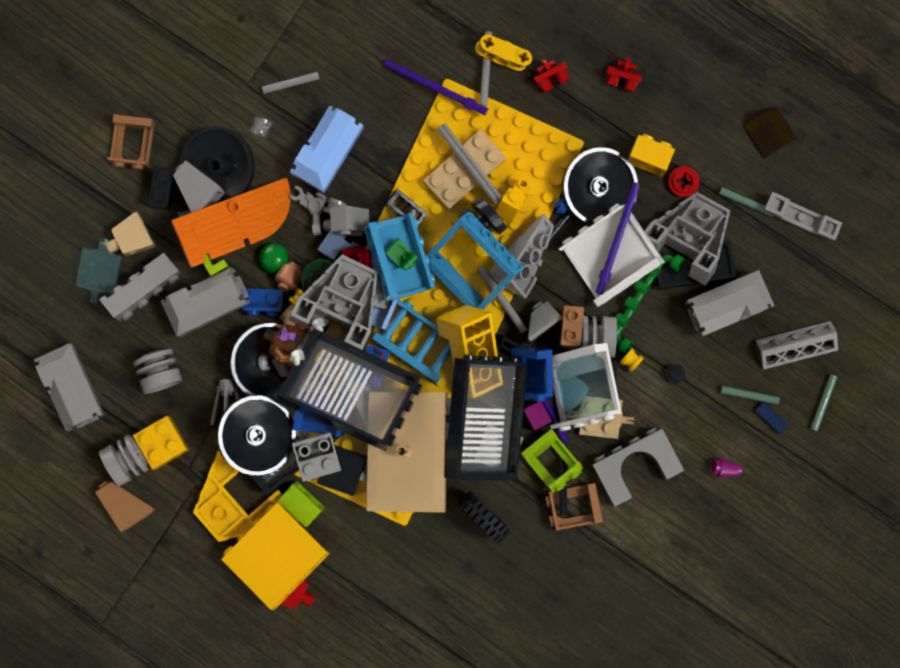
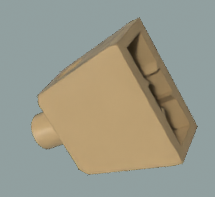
M138 212L133 213L112 228L111 231L115 239L105 243L110 253L121 249L125 256L156 247Z

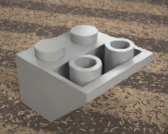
M331 432L292 443L303 482L341 471Z

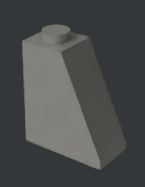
M186 160L175 170L173 176L191 213L216 204L225 193L218 184Z

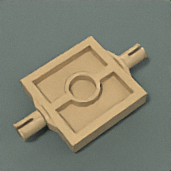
M586 396L580 411L569 410L568 413L575 414H567V417L583 418L613 411V401L610 398ZM619 400L620 407H621V412H622V402H623V400ZM621 413L614 415L612 420L603 421L600 418V423L588 425V422H585V426L579 428V434L618 439L621 425H633V421L626 420H634V417L623 416Z

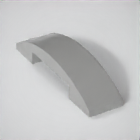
M771 192L764 209L791 225L833 241L836 240L842 225L840 221L791 202L790 199L775 192Z

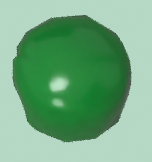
M278 243L266 244L259 254L260 265L267 273L277 274L281 266L288 263L287 250Z

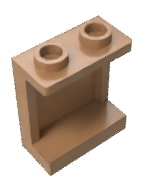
M563 307L561 311L562 319L560 322L558 349L576 350L581 346L583 307Z

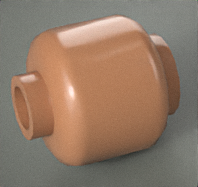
M293 262L283 264L275 276L278 288L284 292H288V290L295 291L301 283L302 268Z

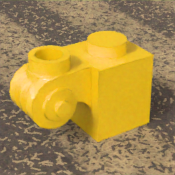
M519 179L513 183L496 210L499 216L511 223L530 193V185L527 180Z

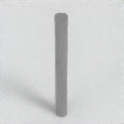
M486 31L485 35H492V32ZM483 57L480 105L486 107L488 105L491 60Z
M482 266L478 269V272L491 291H493L497 284L486 268ZM501 292L496 298L520 333H524L528 329Z

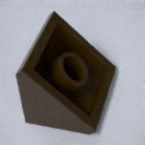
M777 106L763 112L744 126L764 159L797 139Z

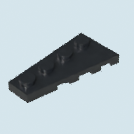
M730 240L723 242L716 271L708 283L736 279ZM686 258L678 272L671 269L670 265L662 267L657 276L659 290L701 284L689 277L694 260Z

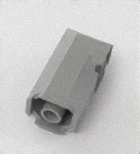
M228 268L192 285V290L188 291L187 288L180 289L165 297L166 300L163 299L161 301L177 337H182L250 304L249 300H245L249 296L240 276H234V273H236L234 268Z
M759 270L685 301L686 306L690 304L691 308L687 311L695 330H701L700 337L774 307V303Z
M69 343L34 359L35 363L39 364L36 366V370L44 387L49 386L51 389L48 393L66 431H72V427L75 425L77 428L83 427L98 420V416H104V412L73 344Z

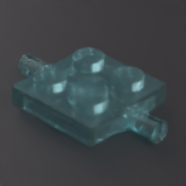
M100 238L99 249L82 248L76 286L91 291L89 303L93 304L98 303L99 293H112L113 289L117 287L122 255L106 250L109 240L107 238Z

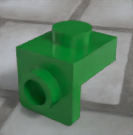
M396 238L385 250V254L404 271L412 268L416 263L415 260L418 258L399 238Z

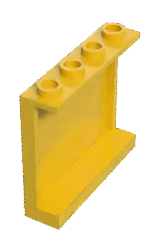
M278 502L276 504L272 503L265 510L266 514L262 518H257L251 524L252 528L248 533L246 531L242 533L237 539L239 542L234 547L230 546L223 553L224 557L221 559L270 610H275L330 554Z

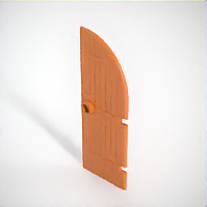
M287 177L171 220L190 268L205 263L204 255L207 253L210 260L245 247L243 240L246 238L251 245L273 235L284 223L290 208L291 198L289 196L291 193Z

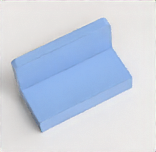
M400 298L391 301L389 310L374 308L371 326L386 331Z

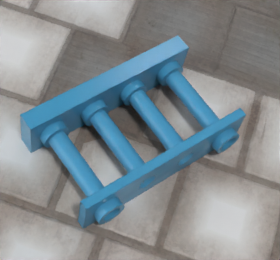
M398 300L397 305L401 309L386 331L381 334L376 332L372 340L437 384L441 379L439 369L451 353L450 343L448 342L433 366L430 365L428 368L422 364L423 358L439 336L438 326L414 311V306L408 301L404 300L401 302ZM409 313L417 318L402 342L396 346L390 342L391 336L405 315ZM426 324L433 331L419 352L412 357L406 353L407 347L422 325Z

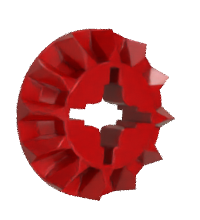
M682 166L676 168L668 179L669 188L673 194L680 197L691 196L699 187V176L690 167ZM685 174L686 181L692 184H686L682 189L681 183L678 180H682Z

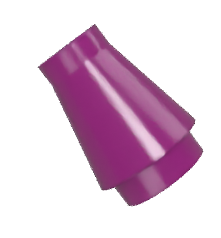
M721 458L715 459L712 463V474L716 475V477H740L742 465Z

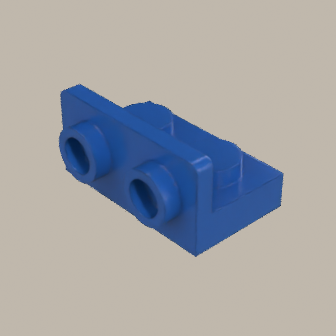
M246 288L249 297L245 298V300H249L250 304L242 307V311L247 312V316H258V313H266L268 317H278V314L283 313L284 291Z

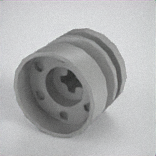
M584 315L581 346L579 348L607 343L610 358H614L617 343V318L603 316L601 325H597L596 316H592L591 325H589L588 316Z
M172 349L153 351L133 362L134 367L144 366L136 371L137 375H147L146 378L140 381L143 394L157 392L183 381L178 368L169 369V366L176 362L175 358L166 360V358L174 354Z
M129 434L124 436L126 445L120 439L117 441L118 451L112 445L99 451L106 470L119 487L131 481L130 470L136 476L141 475L139 467L143 472L149 470L143 452Z

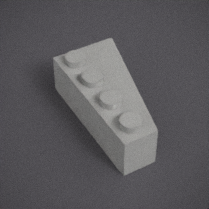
M165 253L143 267L142 270L144 272L142 274L138 272L129 277L128 284L118 285L114 288L110 297L103 296L99 299L113 318L119 321L128 320L133 316L132 312L135 309L143 308L148 304L150 297L153 295L155 297L164 291L163 287L168 283L171 285L179 279L178 275L181 272Z

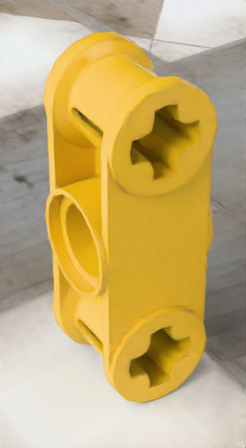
M489 34L482 36L475 45V51L479 56L515 71L524 70L532 61V55L528 50Z

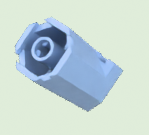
M329 106L308 140L309 146L305 144L293 163L296 165L295 170L291 168V175L325 194L362 132L363 124L359 122L356 125L354 123L355 118L338 108L334 110L332 106Z

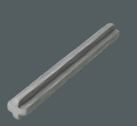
M444 123L439 126L438 132L492 203H499L502 200V196L447 124Z

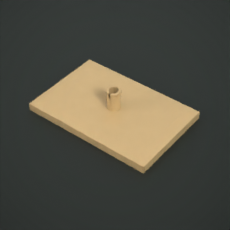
M369 392L368 433L383 439L407 392ZM420 392L418 396L415 395L412 400L414 404L411 411L405 413L403 417L405 422L401 430L397 429L395 442L392 447L388 446L386 452L368 444L367 511L446 512V478H444L447 440V392Z

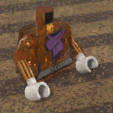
M317 318L312 324H308L307 328L283 324L279 332L268 327L263 338L272 342L269 352L280 365L285 364L292 369L293 365L297 366L300 364V360L305 359L302 349L312 330L315 328L323 332L322 327L325 326L322 318Z

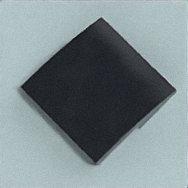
M334 445L341 471L319 477L317 484L354 496L368 456Z

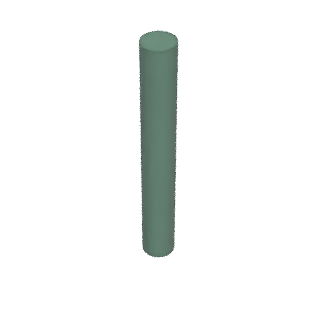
M723 187L721 188L720 195L773 217L772 214L764 210L765 205Z
M830 374L810 428L811 430L818 432L837 380L835 375Z
M727 386L721 387V393L779 404L780 397Z

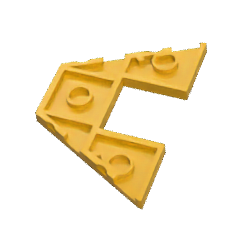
M219 450L193 513L216 540L221 542L239 537L245 531L248 533L252 528L251 524L257 518H262L266 514L265 510L272 503L276 504L283 494L277 490L248 515L224 487L239 471L228 465ZM284 508L297 522H299L286 508Z

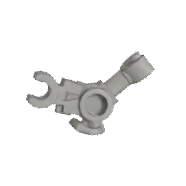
M295 186V190L299 191L300 194L297 197L290 194L289 197L294 202L300 201L299 204L308 209L311 215H313L312 230L314 236L322 235L320 215H322L325 207L324 204L328 203V199L319 192L315 193V196L318 198H314L309 192L304 194L301 187Z

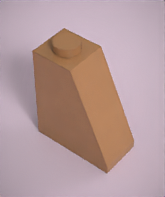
M106 481L99 485V490L95 492L120 532L126 531L156 511L154 506L123 486L119 487L115 482L109 483V481Z

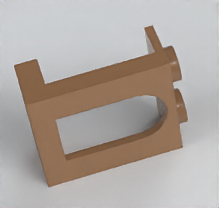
M114 114L113 123L115 126L111 155L107 160L112 163V166L124 168V165L132 166L131 168L136 170H143V167L149 168L155 122L148 118ZM125 127L144 129L141 154L137 160H128L122 157Z
M595 483L567 488V498L588 494L592 514L571 518L558 517L555 505L559 501V491L554 493L552 491L548 492V496L545 497L547 508H551L552 515L549 516L551 527H555V531L603 522Z

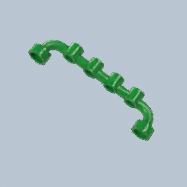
M679 254L676 257L671 255L662 256V259L665 261L663 264L671 263L670 268L676 272L680 270L685 262V258ZM663 264L648 273L644 281L640 279L636 283L634 289L637 293L634 297L629 296L626 299L624 306L627 309L623 314L619 312L616 315V344L619 346L618 350L623 354L628 353L633 345V341L627 337L623 340L620 335L621 331L626 327L631 315L638 308L641 299L648 292L651 283L660 273Z

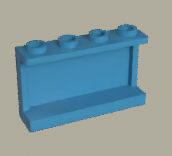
M412 212L377 223L376 221L371 222L363 227L386 302L434 288L435 278L430 273L428 267L429 258L424 253L423 238L418 233V222L416 217H413ZM396 238H399L418 256L415 260V265L406 271L400 269L385 254V250Z

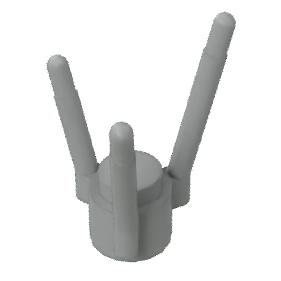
M233 379L219 380L211 425L215 423L220 396H224V411L228 408V396H233V392L236 401L240 399L238 386L235 385Z

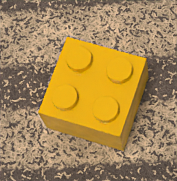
M638 135L628 160L632 166L663 177L675 149L671 148L672 145L667 142L661 141L659 143L654 141V138L649 135Z
M165 416L133 435L152 470H157L189 451L187 444L170 416Z

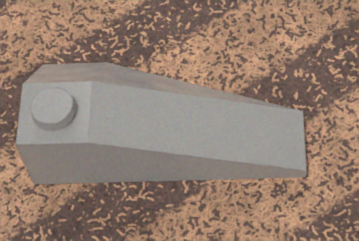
M542 214L507 249L524 269L510 282L506 289L522 299L527 298L536 283L537 277H535L538 266L542 265L543 260H541L543 250L548 247L554 225L545 214ZM497 263L490 272L498 284L508 275Z

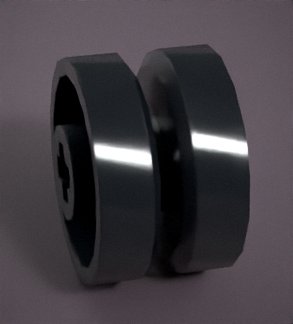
M477 197L471 203L473 211L465 208L458 215L461 218L470 211L486 229H490L497 235H500L507 229L506 224L498 213L481 197Z

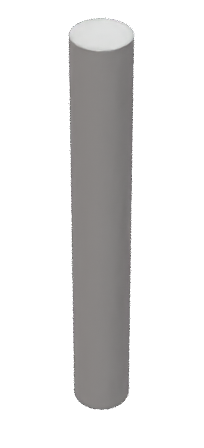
M318 72L262 86L263 93L266 94L318 80Z

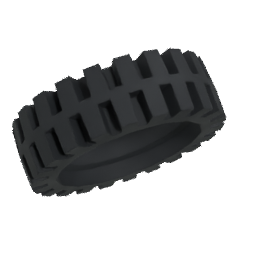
M470 491L459 502L464 511L496 543L500 544L512 532L474 492Z

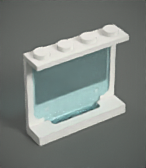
M607 343L594 344L552 356L553 380L555 382L553 388L561 423L550 425L551 429L559 428L560 431L570 430L571 425L574 428L583 427L585 422H588V425L600 423V418L603 421L614 419V415L622 413Z

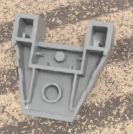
M696 192L679 203L673 210L667 211L658 220H653L644 232L658 253L666 244L694 260L689 277L706 286L716 271L730 210Z
M341 255L299 297L289 320L307 328L316 311L349 327L350 330L344 342L362 350L371 333L378 272L347 256Z

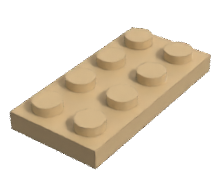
M481 129L463 145L486 177L507 159ZM455 153L423 180L449 210L478 185Z

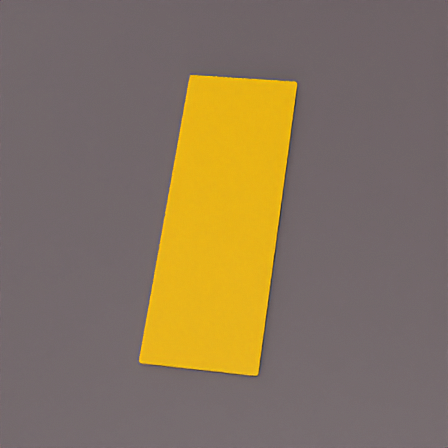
M450 79L444 80L443 87L465 98L470 97L480 104V93ZM438 93L391 194L396 189H399L428 213L417 228L419 235L423 238L425 254H428L459 220L458 215L465 208L473 211L471 203L477 197H481L496 211L500 202L493 204L479 184L449 210L423 182L454 154L453 150L438 132L439 126L444 123L447 124L462 145L481 129L507 157L504 162L487 176L502 198L508 189L511 188V185L519 179L527 180L530 185V193L512 223L500 216L507 229L500 235L492 232L493 236L508 249L542 214H545L548 219L550 218L554 205L562 192L564 172L571 160L580 153L584 142L489 97L488 105L486 106L489 110L486 116L474 110L470 111L464 108V105ZM397 197L393 205L395 206L401 198ZM404 202L399 208V210L402 211V209L406 206L407 203ZM385 206L378 222L399 216ZM410 207L408 211L405 213V215L410 213L413 210V208ZM416 212L413 217H417L420 213ZM461 227L439 253L485 299L492 291L478 272V269L484 266L490 274L496 262ZM367 243L365 249L370 250L369 244ZM430 270V273L435 278L434 288L400 298V301H408L414 306V311L438 326L437 317L460 308L464 304ZM505 288L502 293L510 303L514 293ZM497 298L485 309V311H489L492 314L495 334L506 313ZM398 305L396 307V310L393 314L390 323L393 321V319L401 309V307H399ZM407 313L392 334L390 342L396 346L398 343H401L417 318ZM334 320L330 322L325 332L339 340L347 336L341 324ZM423 324L408 345L406 353L412 357L414 354H417L433 329ZM371 326V333L362 350L366 351L367 345L385 349L372 340L376 332L381 334L385 331ZM438 336L423 358L422 364L428 368L430 365L433 366L449 340ZM321 347L317 357L314 360V362H316L322 351L326 350L321 362L319 363L321 366L325 358L327 357L328 353H332L326 366L324 367V370L322 371V374L324 375L330 362L334 357V353ZM391 352L389 353L387 362L421 377V385H423L421 392H447V398H451L454 372L451 353L439 369L441 379L437 384ZM335 360V362H334V364H333L331 370L329 371L327 377H328V376H329V377L331 376V374H332V372H333L335 366H336L337 363H338L337 360ZM340 367L338 368L336 374L334 375V377H333V379H332L333 382H335V380H336V378H337V376H338V374H339V372H340V370H341ZM309 371V372L307 373V375L305 376V378H304V380H303L301 386L299 387L298 391H300V390L302 389V387L304 386V384H305V382H306L308 376L310 375L311 371ZM343 374L335 387V391H337L344 378ZM314 375L308 383L305 391L309 390L313 380L315 379ZM383 375L379 390L372 389L371 387L370 389L372 392H407L409 387ZM318 380L311 392H315L319 384ZM345 382V384L343 385V387H342V389H341V391H340V392H342V393L344 392V390H345V388H346V386H347V383H346V382ZM322 386L318 393H321L324 389ZM349 390L347 391L345 397H348V396H349V394H350V391H349ZM351 397V399H350V401H349V402H350V406H351V404H352V402H353V398H352V397ZM289 408L291 413L295 416V409ZM447 415V423L449 422L450 415ZM361 417L357 418L360 423L355 427L367 432ZM298 431L304 439H308L302 431ZM307 432L310 435V437L322 435L319 433ZM344 434L334 442V445L368 456V443L351 435ZM296 435V440L301 441L299 437ZM293 451L291 454L294 456V459L291 460V458L289 457V463L286 464L285 462L284 467L281 469L285 470L287 467H289L292 463L296 461V457ZM298 470L294 475L301 477ZM318 478L307 480L367 508V482L359 480L356 494L351 496L317 484ZM373 511L404 526L408 524L413 513Z

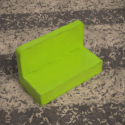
M298 481L292 484L278 500L305 527L309 526L326 508Z

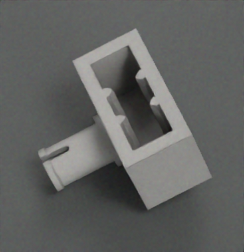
M352 206L330 208V220L324 221V230L326 232H330V230L332 232H339L340 236L362 237V233H365L363 227L370 223L369 209Z

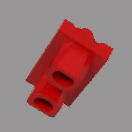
M627 57L626 62L618 60L617 66L624 67V69L608 66L607 84L617 86L619 77L627 79L624 88L634 91L638 82H641L642 75L628 71V69L635 71L637 65L631 64V58Z
M542 59V66L537 68V72L540 75L536 76L533 82L536 87L539 86L543 93L553 89L550 79L556 77L559 85L568 82L569 77L566 71V63L563 62L551 69V67L556 65L555 61L552 60L547 63L545 59Z

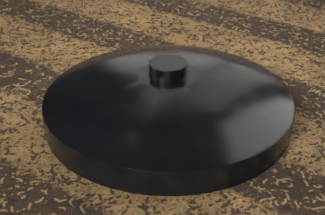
M217 126L201 129L189 138L182 150L180 164H183L186 160L218 184L225 192L217 203L241 195L249 188L255 170L254 156L248 142L236 131Z
M602 147L588 149L579 153L568 164L562 179L563 198L566 206L576 218L593 225L594 219L602 214L604 217L610 213L609 209L614 205L619 204L621 206L626 204L633 182L638 183L637 175L630 161L621 153Z
M276 323L254 325L245 330L236 339L231 349L229 366L232 378L241 391L248 396H265L287 378V376L281 377L272 363L273 359L286 352L287 349L290 350L298 345L297 342L287 341L288 343H283V347L279 351L272 352L278 342L276 337L283 328V325ZM268 327L275 330L272 336L265 333Z
M266 396L243 397L232 403L219 420L216 439L220 454L229 466L241 473L248 475L271 473L280 468L293 451L292 443L296 439V431L293 430V419L287 409L272 398Z

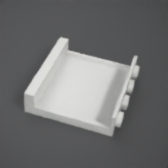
M619 204L614 205L609 209L610 213L604 217L602 214L594 219V224L591 227L586 225L578 231V236L567 238L562 242L564 246L559 248L560 251H565L596 299L593 301L597 307L603 305L665 262L631 212L611 269L610 281H607L602 295L595 293L600 280L598 276L601 269L603 270L625 204L621 206Z

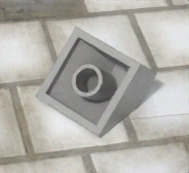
M548 301L544 304L539 302L532 307L534 311L530 315L527 335L528 344L547 332L562 319L561 315Z

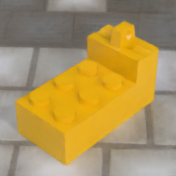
M464 305L436 318L439 336L449 339L453 367L455 358H463V355H474L475 359H478V356H490V360H493L494 356L498 357L491 312L470 305ZM470 367L467 397L473 399L502 385L500 369Z

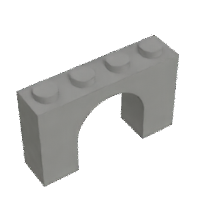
M655 427L646 432V437L640 439L638 436L628 441L629 446L623 448L621 445L611 450L612 455L605 457L603 454L594 459L595 463L592 464V467L613 507L632 498L621 476V466L628 455L634 452H643L651 456L665 480L684 471L663 429L657 430Z

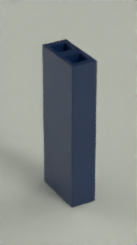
M762 402L755 410L779 434L789 425L765 402Z

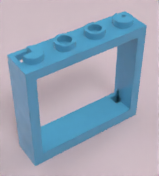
M470 211L459 218L427 254L429 269L464 305H470L485 310L524 269L517 259L507 251L505 246ZM461 227L508 274L485 299L439 253Z

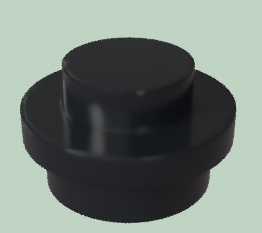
M673 364L667 368L666 378L671 383H680L685 378V370L681 365Z

